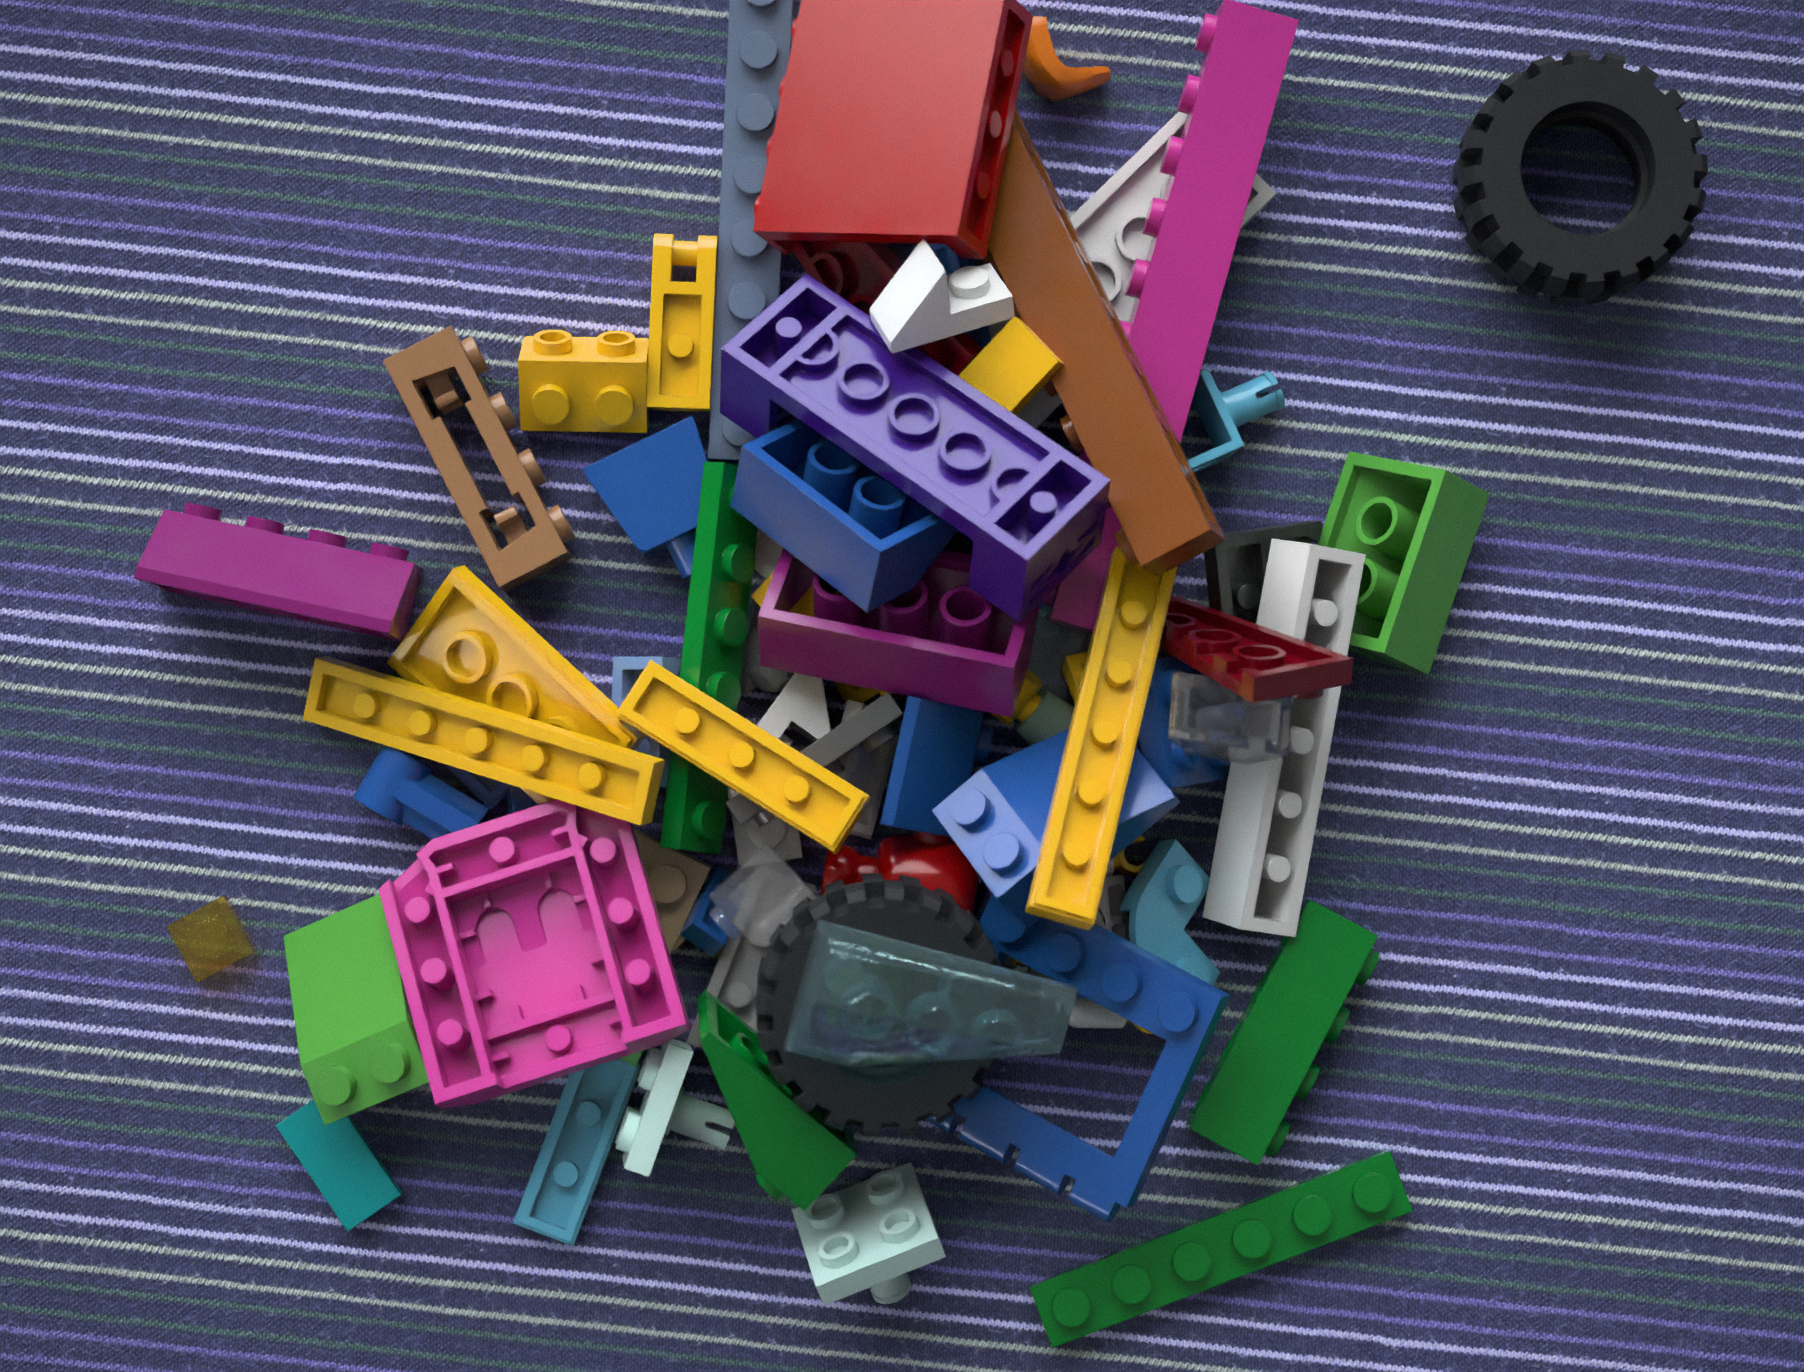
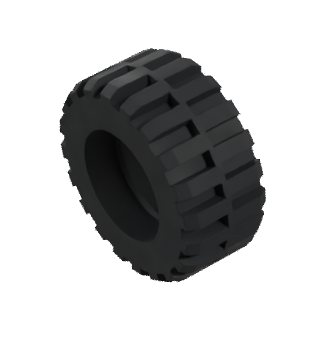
M1588 50L1568 51L1565 57L1558 61H1555L1551 55L1533 61L1524 72L1518 73L1515 71L1505 79L1496 91L1487 98L1466 129L1459 144L1461 149L1460 156L1453 166L1452 184L1458 186V196L1453 201L1457 220L1466 221L1469 232L1464 239L1473 254L1482 250L1491 261L1485 269L1499 281L1507 275L1518 282L1516 292L1532 299L1538 293L1550 295L1551 304L1569 306L1576 299H1585L1588 305L1607 301L1616 293L1623 292L1625 294L1641 285L1671 260L1674 253L1685 244L1693 232L1694 228L1691 224L1693 219L1702 212L1707 194L1700 189V181L1708 175L1707 155L1697 154L1695 146L1703 135L1696 119L1685 122L1678 111L1686 103L1675 88L1666 95L1653 85L1659 74L1645 65H1642L1636 73L1623 68L1626 57L1609 52L1601 60H1590ZM1560 124L1587 126L1608 136L1623 151L1633 171L1635 199L1627 216L1617 226L1599 235L1573 234L1550 224L1532 206L1523 187L1521 162L1530 142L1545 129Z
M881 873L862 874L863 881L845 885L843 879L826 885L825 893L818 898L812 900L807 896L793 908V916L785 925L779 923L769 939V950L766 957L761 958L757 974V992L755 995L757 1033L761 1051L766 1052L769 1060V1070L779 1086L785 1084L791 1090L792 1101L806 1113L814 1108L823 1114L824 1124L841 1131L846 1123L860 1126L861 1136L881 1137L882 1127L899 1126L902 1136L919 1132L918 1122L934 1116L939 1124L955 1115L954 1104L964 1096L969 1101H972L984 1087L982 1076L987 1069L995 1070L1002 1055L1000 1046L1002 1034L1008 1033L1009 1011L1006 1003L1008 991L992 942L985 935L981 923L970 910L964 911L960 908L952 895L939 887L934 891L921 886L920 879L900 875L899 881L883 880ZM873 947H895L918 955L932 968L941 984L943 992L942 1016L933 1034L915 1050L896 1058L884 1060L861 1058L839 1048L829 1038L819 1015V996L828 973L835 965L849 955Z

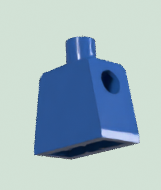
M692 416L582 468L588 481L644 559L668 549L682 580L691 578L704 462H708L699 430Z

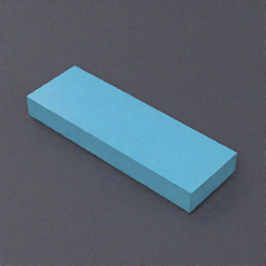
M618 1058L569 1074L513 1224L568 1245H575L642 1066L641 1063L634 1067Z

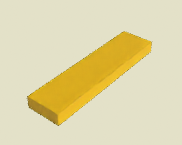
M652 660L649 661L615 713L622 721L835 854L838 853L871 801V797Z

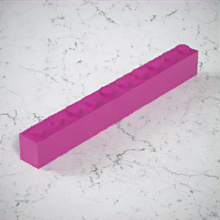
M1224 0L1215 15L1205 13L1203 16L1194 50L1203 52L1204 57L1198 77L1188 74L1182 88L1177 111L1187 114L1181 138L1171 135L1163 155L1160 173L1170 175L1164 199L1153 197L1150 203L1142 234L1152 236L1153 238L1146 261L1136 258L1128 279L1125 295L1135 298L1129 322L1120 320L1179 443L1185 428L1299 22L1298 19L1233 0ZM1081 451L1078 458L1093 467L1086 451ZM1112 506L1106 509L1101 543L1043 599V605L1048 606L1045 621L1092 634L1111 554L1116 546L1119 547L1114 532L1122 528Z

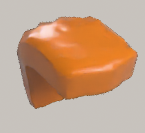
M1033 16L1023 66V75L1027 83L1036 90L1039 96L1049 98L1055 102L1094 89L1110 80L1111 71L1109 67L1076 68L1065 66L1054 51L1047 27V18Z

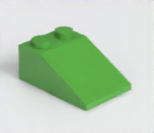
M380 894L284 935L300 1065L324 1125L428 1084L426 1068Z

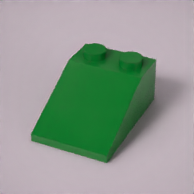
M705 990L697 998L700 1042L753 1167L757 1172L755 1178L759 1185L777 1201L784 1202L789 1198L805 1211L857 1156L852 1124L846 1123L842 1131L824 1124L823 1114L813 1108L810 1112L806 1113L794 1103L791 1090L785 1084L779 1086L769 1070V1060L766 1052L761 1051L758 1033L710 992Z

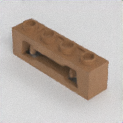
M449 326L384 359L383 362L498 587L506 593L572 559L573 557L565 543L576 537L559 504L547 509L537 489L538 486L546 483L547 480L530 448L519 453L508 433L509 430L517 427L518 424L502 393L499 392L491 397L488 394L479 375L488 371L489 367L474 338L470 336L461 341L453 327ZM460 376L471 398L470 401L465 403L512 496L518 502L524 501L536 526L528 531L520 512L516 510L514 505L496 515L493 514L448 424L440 416L434 418L420 391L421 389L429 388L438 409L445 415L464 405L451 379ZM493 515L509 544L501 549L486 520Z

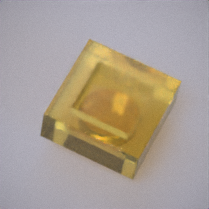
M221 896L166 926L196 983L205 981L257 952L228 896Z

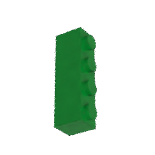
M1303 899L1296 937L1283 936L1190 1113L1185 1126L1256 1165H1259L1264 1154L1274 1158L1291 1126L1290 1123L1282 1120L1294 1097L1302 1101L1306 1098L1319 1074L1320 1066L1312 1062L1324 1040L1333 1044L1348 1019L1350 1010L1342 1006L1353 983L1363 987L1376 966L1380 953L1373 950L1372 947L1378 935L1310 899Z

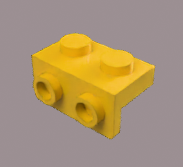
M554 329L537 332L534 336L524 337L518 358L520 431L647 433L649 425V410L646 407L649 339L635 338L632 333L626 331H607L599 334L597 337H572L566 331Z

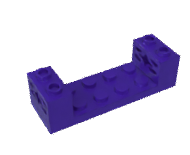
M807 273L721 348L720 413L755 438H759L796 419H800L973 540L968 587L1019 623L1101 543L1111 482L1109 478L916 347L892 354L869 315Z

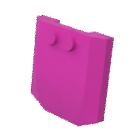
M552 800L432 839L416 853L418 859L394 882L388 880L378 889L434 1103L441 1109L477 1104L665 1044L691 1029L633 823L564 801Z

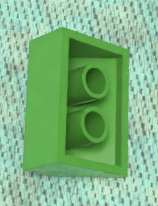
M1348 452L1322 528L1320 540L1317 543L1320 546L1366 554L1348 652L1382 664L1429 675L1490 495L1489 493L1447 470Z

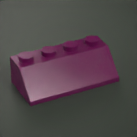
M185 502L183 513L163 510L137 565L134 579L162 591L402 642L409 632L423 569L415 563L407 562L409 551L398 547L372 543L369 553L346 549L347 537L309 529L307 540L283 535L285 524L247 516L244 527L221 522L222 510Z
M783 548L758 614L760 666L1013 717L1029 666L1040 603L1019 623L968 587L972 555L943 549L913 589L866 613L841 592L839 595H833L838 591L836 588ZM813 585L814 617L790 612L791 608Z

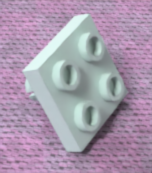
M672 1039L662 1044L661 1049L652 1047L647 1050L637 1078L638 1087L646 1089L639 1110L627 1107L615 1140L617 1144L616 1149L624 1151L622 1155L624 1169L649 1177L663 1136H667L670 1130L716 1146L717 1149L725 1150L730 1138L729 1132L706 1125L705 1123L710 1121L733 1129L735 1122L730 1110L683 1094L684 1087L682 1083L693 1055L690 1044Z
M911 1162L892 1170L878 1172L870 1179L835 1193L818 1196L805 1211L800 1207L792 1209L813 1280L824 1306L870 1288L874 1300L880 1304L897 1302L903 1299L911 1289L908 1272L946 1257Z

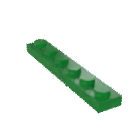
M704 462L679 678L737 713V706L741 696L740 680L744 645L748 633L747 618L751 583L756 564L755 549L758 527L731 507L738 466L725 462ZM672 751L670 754L660 847L721 854L723 831L726 826L725 811L728 786Z
M1386 1149L1030 1284L1029 1288L1051 1347L1054 1348L1405 1215L1413 1210L1392 1155Z

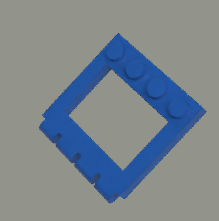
M991 893L979 922L988 940L993 944L1001 967L1008 955L1166 1040V1043L1114 1157L986 1086L981 1089L972 1101H969L964 1096L954 1104L956 1114L938 1124L934 1116L924 1120L951 1134L959 1125L962 1116L965 1117L966 1121L960 1132V1140L1002 1164H1006L1010 1160L1016 1147L1020 1148L1021 1150L1014 1164L1015 1171L1058 1195L1065 1190L1071 1177L1074 1178L1076 1181L1070 1192L1069 1201L1110 1223L1121 1205L1127 1208L1136 1204L1230 994L1096 923L1088 931L1046 918H1040L1028 928ZM943 1005L934 1023V1026L930 1032L929 1037L933 1034V1032L939 1025L942 1016Z

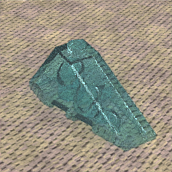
M818 919L783 1049L848 1067L1059 1054L1078 988Z

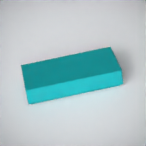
M313 1099L275 1125L347 1232L403 1194L351 1115L324 1125Z

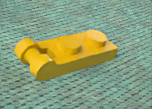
M654 234L646 407L648 410L710 412L718 236L699 235L698 241H675L674 234ZM697 266L696 282L672 281L673 267Z

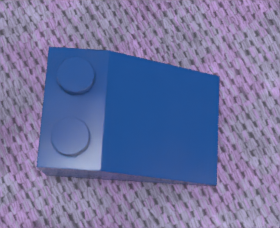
M1069 729L981 768L932 809V812L995 897L1028 928L1042 918L1025 913ZM1135 747L1109 861L1180 803L1137 747Z

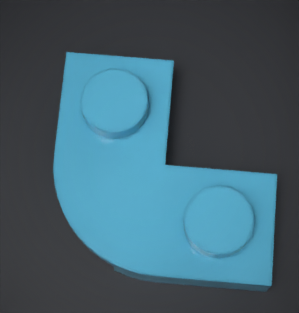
M1176 839L1160 840L1132 882L1121 904L1120 911L1130 913L1129 940L1133 944L1213 985L1220 971L1184 931L1187 923L1207 893L1210 877Z

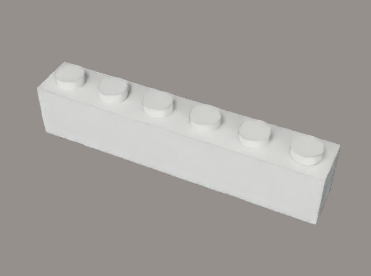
M1271 539L1256 624L1347 656L1366 554L1309 543ZM1342 686L1324 689L1323 696L1315 699H1300L1288 696L1251 703L1242 698L1202 917L1241 930L1296 937Z

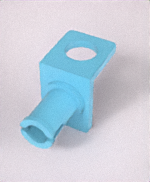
M1208 369L1200 371L1192 402L1214 449L1188 460L1194 473L1230 458L1244 446L1237 427L1273 411L1284 409L1285 400L1282 389L1257 398V396L1270 391V387L1278 384L1277 379L1272 373L1266 371L1261 373L1259 377L1221 392L1218 390Z

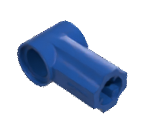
M383 745L353 795L354 799L371 810L401 826L405 822L425 834L431 840L484 823L490 812V808L434 776L435 770L402 750Z

